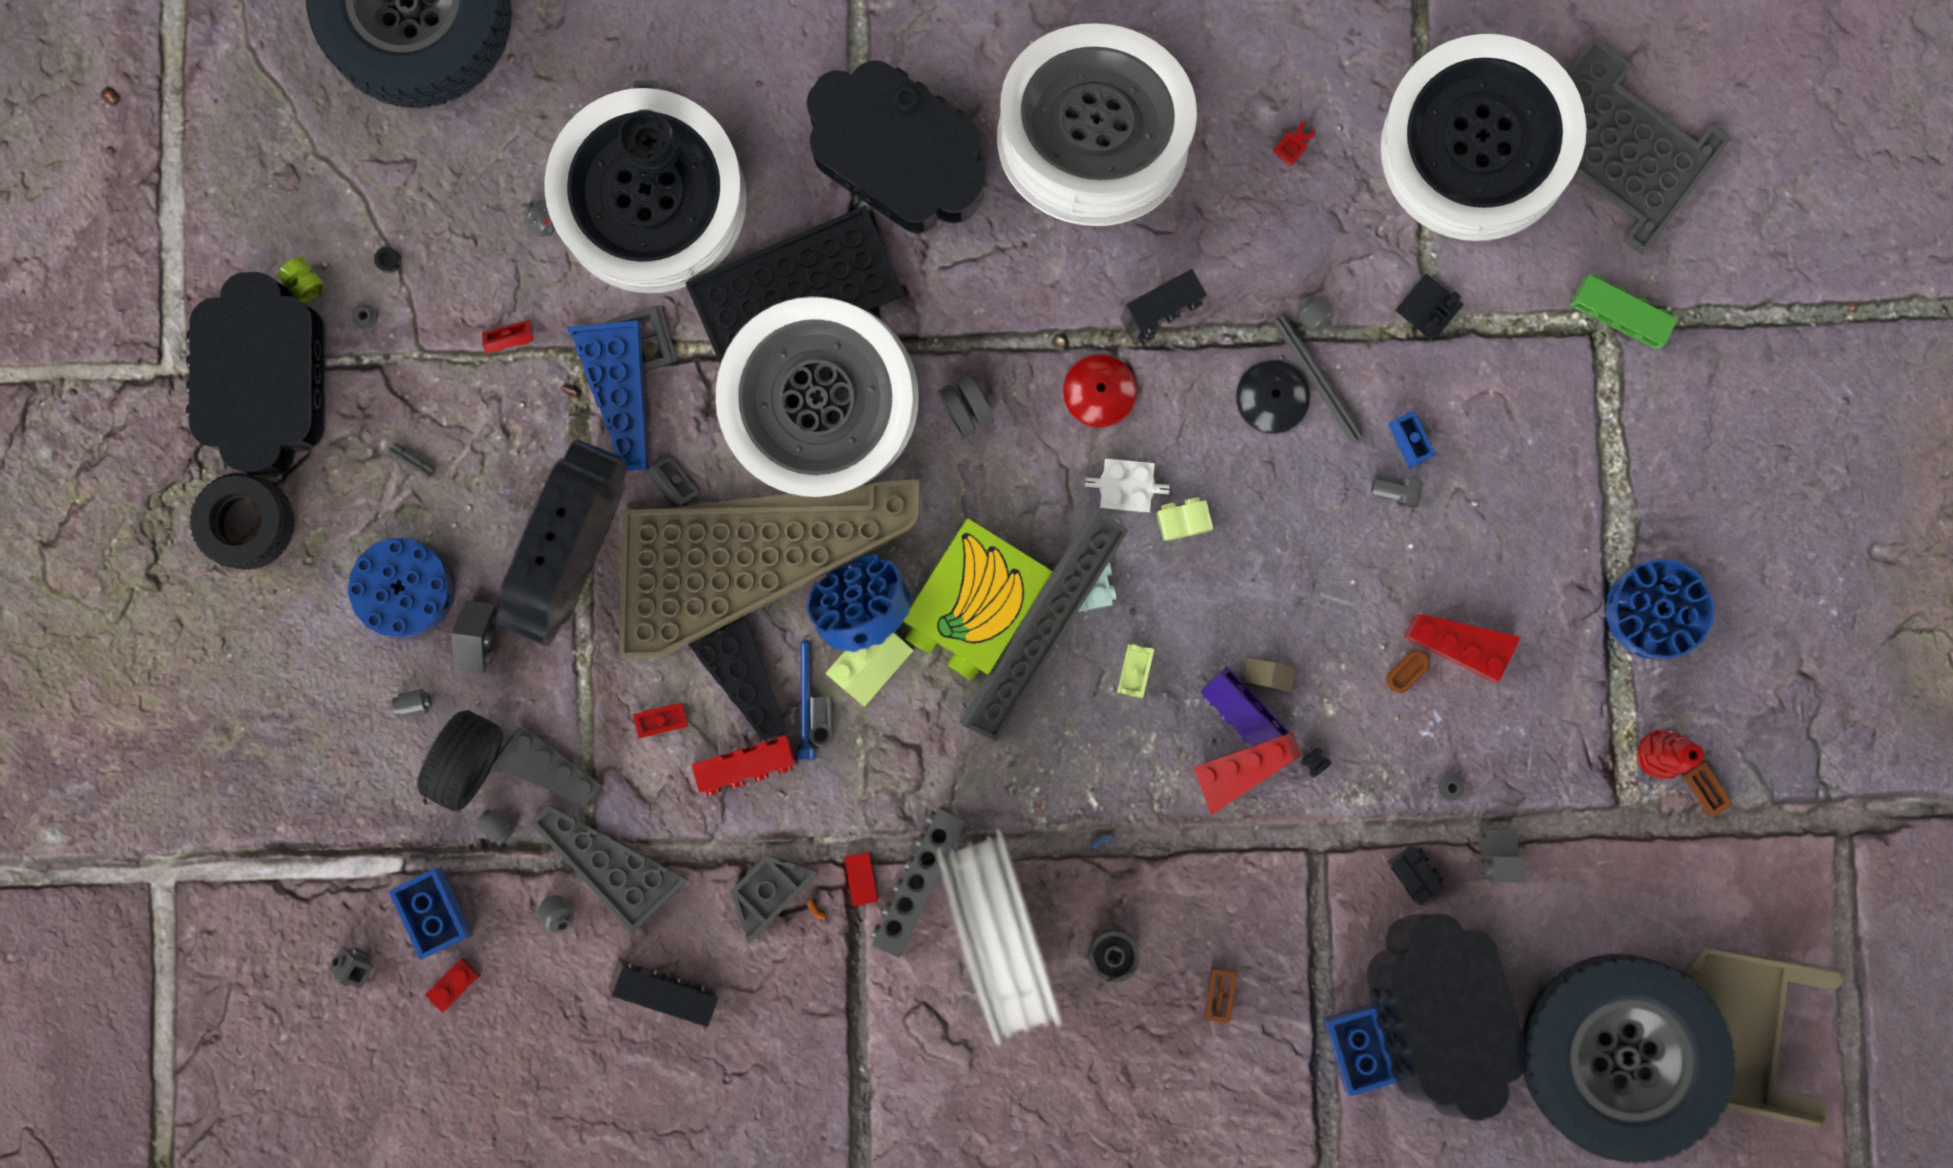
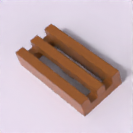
M1701 762L1698 766L1691 768L1689 772L1681 775L1708 817L1713 818L1733 804L1705 762ZM1698 772H1703L1723 804H1719ZM1692 776H1694V778L1696 779V781L1698 782V784L1700 785V787L1702 788V790L1714 806V810L1712 809V807L1710 806V804L1708 803V801L1706 800V798L1704 797V795L1692 779Z
M1211 968L1204 1014L1205 1020L1230 1023L1237 978L1236 972ZM1216 975H1220L1215 1015H1211ZM1230 977L1225 1016L1222 1017L1220 1013L1225 979Z

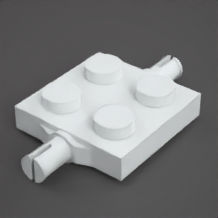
M1105 459L1104 471L1100 478L1087 476L1085 478V481L1095 482H1085V487L1099 488L1101 493L1100 508L1150 513L1151 499L1154 493L1169 495V490H1160V488L1169 489L1170 485L1155 483L1153 477L1155 463Z

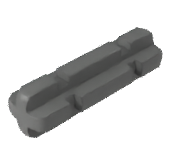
M394 443L390 448V455L397 459L400 458L399 461L415 471H419L423 476L430 478L435 472L436 468L433 465L425 462V460L409 450H405L398 443Z

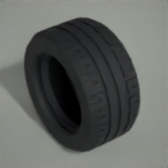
M470 710L459 711L453 715L435 739L420 770L417 789L421 796L450 811H460L465 808L479 791L497 758L503 740V732L500 726Z

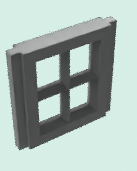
M661 305L652 306L604 322L606 324L640 321L651 318L655 335L642 338L641 335L644 359L643 372L678 361ZM657 339L662 357L649 360L644 343Z

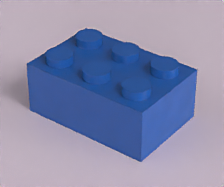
M442 867L432 869L388 891L420 960L473 935Z
M1371 1004L1323 1018L1344 1091L1350 1097L1397 1083L1391 1074V1061L1383 1046L1384 1037L1382 1030L1376 1022V1009Z

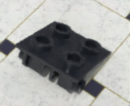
M1426 273L1395 311L1433 342L1464 304L1459 300L1461 296L1457 292L1453 291L1450 293Z

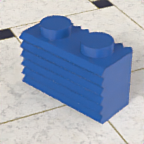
M1411 411L1398 417L1388 424L1409 468L1427 461L1436 455V452L1433 451L1434 447H1431L1432 443L1429 442V438H1426L1427 434L1424 433L1425 429H1422L1423 425L1420 424L1421 421L1418 420L1419 416L1416 415V411Z

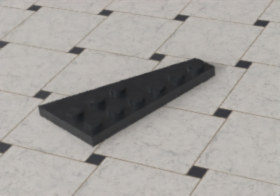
M746 615L688 644L762 740L787 732Z

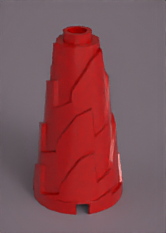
M1670 730L1649 732L1640 740L1639 743L1641 744L1636 752L1637 761L1641 769L1648 776L1661 780L1672 779L1679 774L1690 771L1691 768L1698 766L1704 757L1701 745H1697L1685 736Z

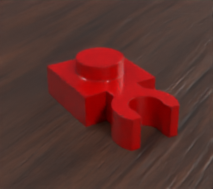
M1305 121L1298 125L1296 135L1289 131L1272 151L1290 167L1308 148L1303 142L1310 141L1316 133L1314 129L1310 134L1302 132L1306 124Z

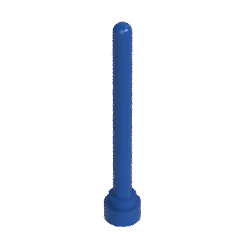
M808 640L801 642V744H798V749H796V760L816 759V749H813L810 739L811 645Z

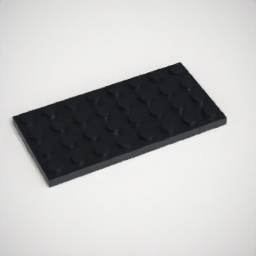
M866 205L685 282L720 365L728 347L740 330L758 314L782 302L808 297L828 298L851 304L869 312L905 296Z

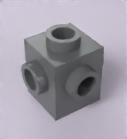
M341 947L338 954L333 957L329 969L335 975L334 979L338 983L361 989L374 966L366 959L365 956L367 954L364 951L355 947L352 950Z

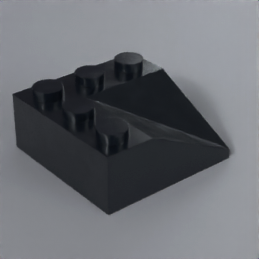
M1190 269L1127 303L1120 320L1134 345L1139 342L1144 345L1155 338L1154 335L1157 334L1164 321L1167 320L1168 323L1174 322L1181 317V312L1187 309L1191 312L1203 305L1202 301L1205 300L1207 294L1193 269Z

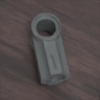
M1376 474L1371 486V495L1396 501L1397 504L1418 508L1423 482Z
M832 697L810 698V739L816 746L822 748L829 746L834 738ZM819 729H826L828 731V738L824 742H818L815 739V733Z

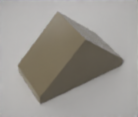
M1247 658L1242 682L1292 693L1296 668L1276 662Z

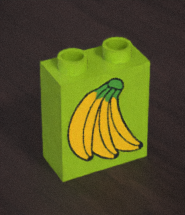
M967 518L911 606L908 616L904 619L903 622L911 627L905 640L929 655L937 644L954 655L947 666L970 681L974 680L979 671L988 676L1053 571Z

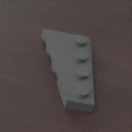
M523 725L492 765L586 806L589 805L603 786Z

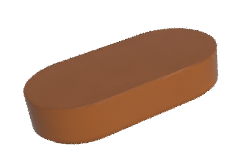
M1422 651L1409 652L1387 674L1386 685L1388 689L1394 693L1406 692L1428 670L1430 665L1428 656Z

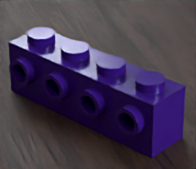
M1228 666L1220 671L1200 691L1203 694L1204 700L1209 705L1214 706L1220 712L1222 719L1226 723L1231 724L1238 731L1239 737L1251 746L1290 733Z

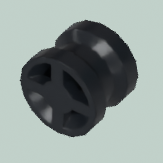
M1320 747L1314 749L1300 761L1303 766H1307L1310 770L1309 774L1312 778L1322 773L1332 764L1330 759L1323 756V750Z

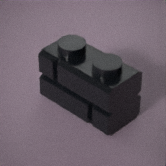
M1411 845L1390 859L1387 864L1415 904L1422 905L1444 890V886L1441 884L1444 879L1436 868L1431 869L1426 862L1429 860V857L1421 847L1417 849Z

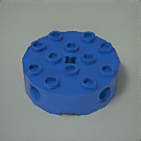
M390 538L373 544L358 557L349 575L348 596L354 613L367 628L384 636L414 638L429 632L445 620L454 602L455 581L448 564L437 550L413 539ZM400 585L405 586L404 591L398 590Z
M868 554L862 555L827 573V576L819 584L815 583L809 592L806 606L810 621L820 637L828 645L835 649L857 652L860 649L882 644L886 638L900 627L909 614L911 595L906 582L895 564L890 560H882L877 555Z
M1656 559L1632 566L1616 578L1607 595L1606 618L1612 635L1624 649L1641 658L1671 659L1687 654L1705 640L1713 624L1714 601L1712 595L1709 593L1706 584L1702 581L1703 578L1695 569L1680 561ZM1658 605L1659 609L1662 610L1661 614H1659V611L1657 610Z

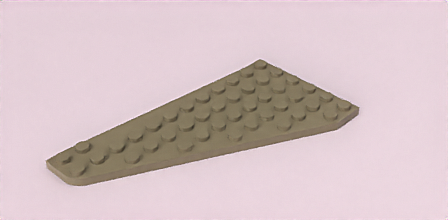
M893 480L869 483L868 485H860L849 491L830 496L812 497L783 494L663 509L623 510L619 658H662L911 531L920 517V481Z

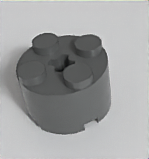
M1106 929L1093 937L1088 947V961L1096 975L1103 980L1116 983L1125 981L1134 974L1139 964L1140 952L1136 942L1129 934L1119 929ZM1114 949L1116 952H1120V954L1117 955L1116 961H1113L1111 958H1107V956L1110 955V950Z

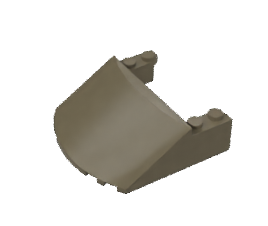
M1706 948L1689 967L1686 976L1695 981L1710 996V999H1713L1728 1025V1031L1731 1033L1734 1044L1732 1049L1735 1050L1736 1060L1733 1067H1736L1735 1081H1732V1085H1734L1731 1098L1728 1097L1727 1099L1729 1103L1726 1108L1822 1128L1827 1116V1108L1823 1101L1815 1097L1776 1089L1789 982L1825 989H1836L1844 981L1845 969L1796 961L1791 958Z

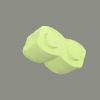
M1199 497L1185 500L1186 505L1176 507L1175 503L1162 505L1161 510L1156 515L1163 542L1213 530L1207 501H1200Z

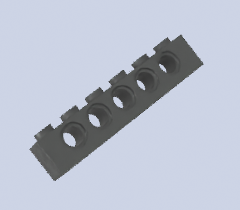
M940 807L937 812L932 810L926 822L930 827L926 835L920 834L915 844V847L919 848L915 857L910 855L904 867L908 872L904 880L898 879L892 891L897 895L893 903L887 902L881 914L885 916L882 925L876 924L870 936L875 939L872 946L898 959L900 958L942 872L937 848L941 847L944 854L949 857L950 848L954 847L966 820ZM934 830H944L947 835L946 840L942 843L935 842L932 838ZM924 852H932L936 860L934 864L927 866L922 863L921 855ZM915 874L921 875L924 878V885L920 888H914L910 884V878ZM903 897L910 898L913 902L912 909L908 911L902 910L899 907V900ZM890 921H899L902 925V930L896 934L891 933L888 929Z

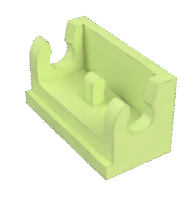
M1128 644L1117 693L1143 698L1154 649Z

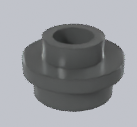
M368 304L357 306L352 313V320L359 328L368 329L377 322V312ZM363 312L368 313V317L365 320L360 318Z
M1446 776L1439 782L1438 790L1444 799L1453 801L1462 796L1464 785L1458 777ZM1451 783L1456 787L1453 793L1448 791V785Z

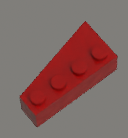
M1423 614L1413 616L1403 637L1492 683L1500 682L1521 639L1519 636Z
M1290 732L1203 762L1193 768L1212 815L1302 756L1294 733Z
M785 735L778 737L776 740L765 741L726 755L723 754L691 764L699 793L706 792V795L710 796L720 793V787L730 785L731 789L744 786V780L754 778L755 782L770 778L768 774L770 772L778 770L779 775L794 771L792 766L797 765L798 762L791 738Z

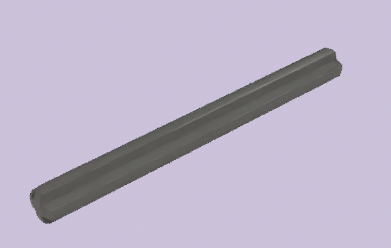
M1284 314L1280 315L1273 321V324L1351 442L1357 441L1363 436L1362 431Z

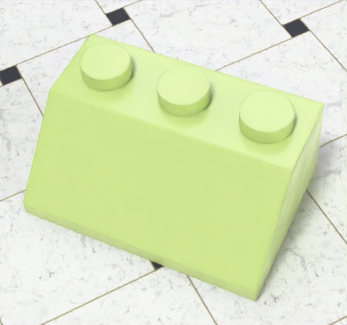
M892 633L880 645H873L866 649H860L857 652L844 651L825 674L865 707L913 650L896 634Z

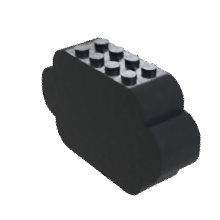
M867 61L858 66L852 75L840 70L823 74L809 91L807 109L813 127L810 134V147L814 162L824 175L899 227L911 233L927 232L939 220L952 224L961 223L968 220L975 213L984 196V173L979 165L981 158V136L978 128L969 120V116L960 109L954 110L948 106V101L942 96L937 95L935 97L929 93V89L919 81L915 83L910 80L904 70L899 67L894 69L882 61ZM903 86H910L918 93L919 104L910 113L900 112L894 104V94L897 89Z
M241 272L231 276L222 286L220 297L201 301L193 309L190 316L189 330L186 333L189 345V355L186 357V365L189 369V379L186 381V391L189 394L186 416L189 419V428L193 437L201 444L219 450L221 458L229 467L257 477H276L285 473L291 467L295 459V452H305L313 449L324 436L325 324L319 313L294 298L288 288L270 276L261 272Z
M576 439L570 445L564 459L560 458L554 464L503 579L499 594L502 602L496 618V625L544 646L551 644L561 624H565L573 613L616 514L622 497L623 488L621 484L627 469V459Z
M1412 914L1396 920L1387 932V950L1376 954L1370 961L1367 969V981L1370 989L1369 997L1376 1009V1022L1382 1030L1384 1037L1383 1046L1391 1061L1390 1069L1392 1076L1403 1095L1414 1101L1431 1103L1443 1115L1473 1121H1483L1498 1115L1506 1107L1509 1099L1508 1083L1517 1080L1526 1069L1528 1053L1495 942L1485 932L1463 930L1460 923L1447 914Z

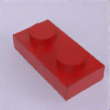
M530 319L482 332V346L485 353L500 352L508 347L522 346L534 341L533 327Z
M683 702L633 714L638 738L689 727Z
M461 958L425 996L443 1013L481 975L464 958Z

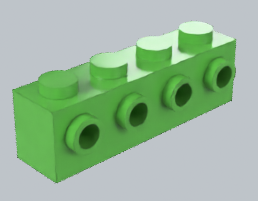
M1588 274L1581 280L1569 304L1570 306L1656 350L1665 346L1678 320L1672 316L1670 311L1663 308L1657 309L1649 305L1650 302L1642 297L1635 298L1627 294L1628 291L1626 289L1606 283V280L1599 275Z

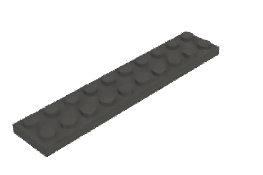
M1093 508L959 723L990 739L998 740L1129 530L1096 509Z

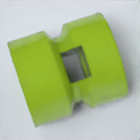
M302 256L293 258L285 263L277 273L285 286L291 287L290 292L303 303L316 298L325 288L323 281L316 273H312V267Z

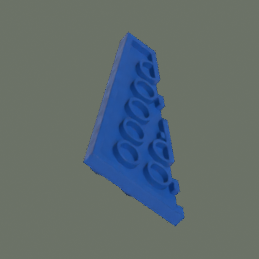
M628 321L567 327L569 334L574 340L577 355L584 366V373L597 407L600 408L603 415L604 425L608 428L613 441L612 446L616 455L627 459L626 471L649 470L640 322Z

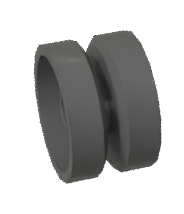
M969 374L957 379V387L961 396L950 385L938 390L941 401L963 438L975 433V424L971 418L972 416L978 425L982 427L995 422L985 396Z

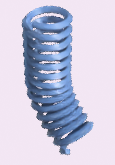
M1112 834L1108 835V837L1107 835L1101 836V839L1100 837L1099 839L1097 838L1091 847L1097 849L1104 842L1114 841L1115 838Z

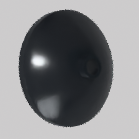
M1268 360L1252 366L1245 372L1237 386L1236 404L1241 417L1253 429L1263 433L1278 434L1291 430L1300 423L1309 408L1310 391L1304 376L1295 367L1282 361ZM1271 391H1278L1280 394L1279 398H1273Z

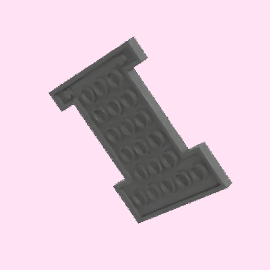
M1593 37L1567 70L1568 75L1580 94L1586 117L1585 147L1580 164L1574 175L1637 221L1623 241L1643 255L1732 138L1711 124L1696 142L1619 85L1633 65L1596 37Z

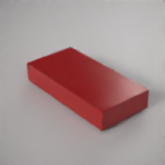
M870 852L844 856L853 906L878 902Z

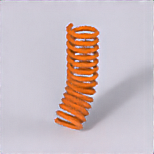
M812 899L809 900L806 904H808L807 906L812 914L820 920L821 918L825 920L826 914L818 911Z

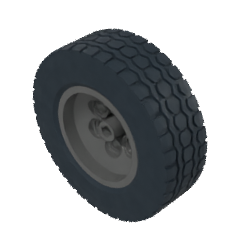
M306 0L308 19L317 44L338 71L357 89L370 97L395 106L399 104L401 107L414 108V106L424 108L430 107L431 104L434 106L445 104L447 100L453 101L460 98L461 94H467L475 88L474 85H479L487 77L486 74L488 72L491 73L497 64L496 60H500L504 51L503 45L507 44L508 30H510L511 15H509L511 14L510 0H436L434 2H430V0H394L392 2H388V0ZM391 19H396L394 25L387 26ZM433 19H439L436 25L429 26ZM417 31L415 37L408 38L410 32Z
M1607 954L1591 957L1587 960L1584 959L1573 964L1571 967H1567L1558 973L1557 977L1554 976L1544 989L1542 988L1528 1011L1529 1015L1525 1019L1522 1029L1524 1030L1523 1038L1528 1053L1527 1066L1523 1075L1525 1082H1527V1088L1539 1110L1568 1140L1581 1149L1604 1159L1623 1163H1648L1647 1161L1656 1162L1665 1160V1157H1674L1681 1154L1683 1149L1687 1151L1697 1144V1140L1701 1141L1708 1135L1710 1128L1715 1127L1721 1119L1719 1117L1720 1113L1724 1114L1729 1103L1727 1099L1728 1097L1731 1098L1734 1085H1732V1081H1735L1736 1067H1733L1734 1063H1736L1735 1050L1732 1049L1734 1044L1731 1033L1727 1029L1728 1025L1723 1015L1720 1014L1719 1008L1695 981L1670 966L1648 958L1628 954ZM1627 1024H1632L1634 1027L1633 1034L1625 1037L1623 1035V1027ZM1606 1031L1609 1033L1610 1038L1606 1044L1602 1045L1598 1042V1036ZM1648 1041H1652L1654 1050L1650 1054H1644L1643 1045ZM1627 1051L1628 1059L1623 1061L1624 1058L1621 1055ZM1598 1057H1603L1605 1059L1604 1067L1596 1070L1593 1066L1594 1060ZM1642 1067L1649 1068V1076L1646 1079H1639L1638 1071ZM1619 1074L1624 1075V1084L1620 1087H1615L1613 1084L1614 1078Z

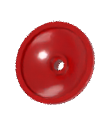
M1104 354L1090 355L1076 362L1067 373L1063 385L1064 402L1071 415L1082 424L1095 428L1110 427L1121 422L1132 410L1137 396L1136 381L1131 370L1121 360ZM1103 384L1106 389L1104 392H1099L1096 386Z

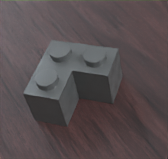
M465 601L451 633L454 670L484 674L487 665L492 664L494 651L490 650L493 637L492 632L498 629L496 625L495 604Z
M1482 829V834H1479L1478 846L1479 849H1482V859L1478 861V873L1481 874V879L1492 882L1524 883L1525 857L1518 856V830Z

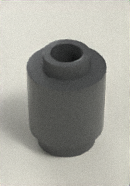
M424 689L398 694L397 697L392 699L393 711L396 717L402 716L403 718L426 714L429 712V708L432 707L431 696Z
M487 809L477 818L479 821L477 827L493 844L496 843L498 846H501L514 834L511 830L512 826L496 809L493 811Z

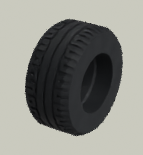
M234 473L212 480L205 488L203 487L202 492H199L191 509L190 531H192L191 534L194 537L193 540L196 542V546L213 562L230 568L251 570L269 565L274 559L279 558V555L283 554V550L287 549L286 547L290 543L289 540L292 539L295 520L290 501L275 484L251 474ZM242 499H251L257 503L261 512L260 529L249 542L242 545L230 542L225 534L224 519L226 513L234 503Z

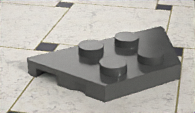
M766 855L730 891L736 904L737 913L747 942L750 944L819 873L815 870Z

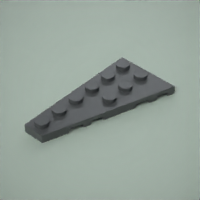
M548 805L530 822L632 933L689 880L551 805Z

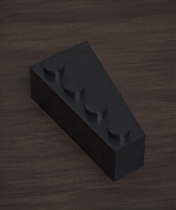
M620 958L608 986L611 997L704 1027L709 1026L718 1001L717 995L713 993L714 989L708 986L700 985L696 987L691 985L690 981L680 977L675 979L667 976L662 971L650 970L642 967L640 964Z

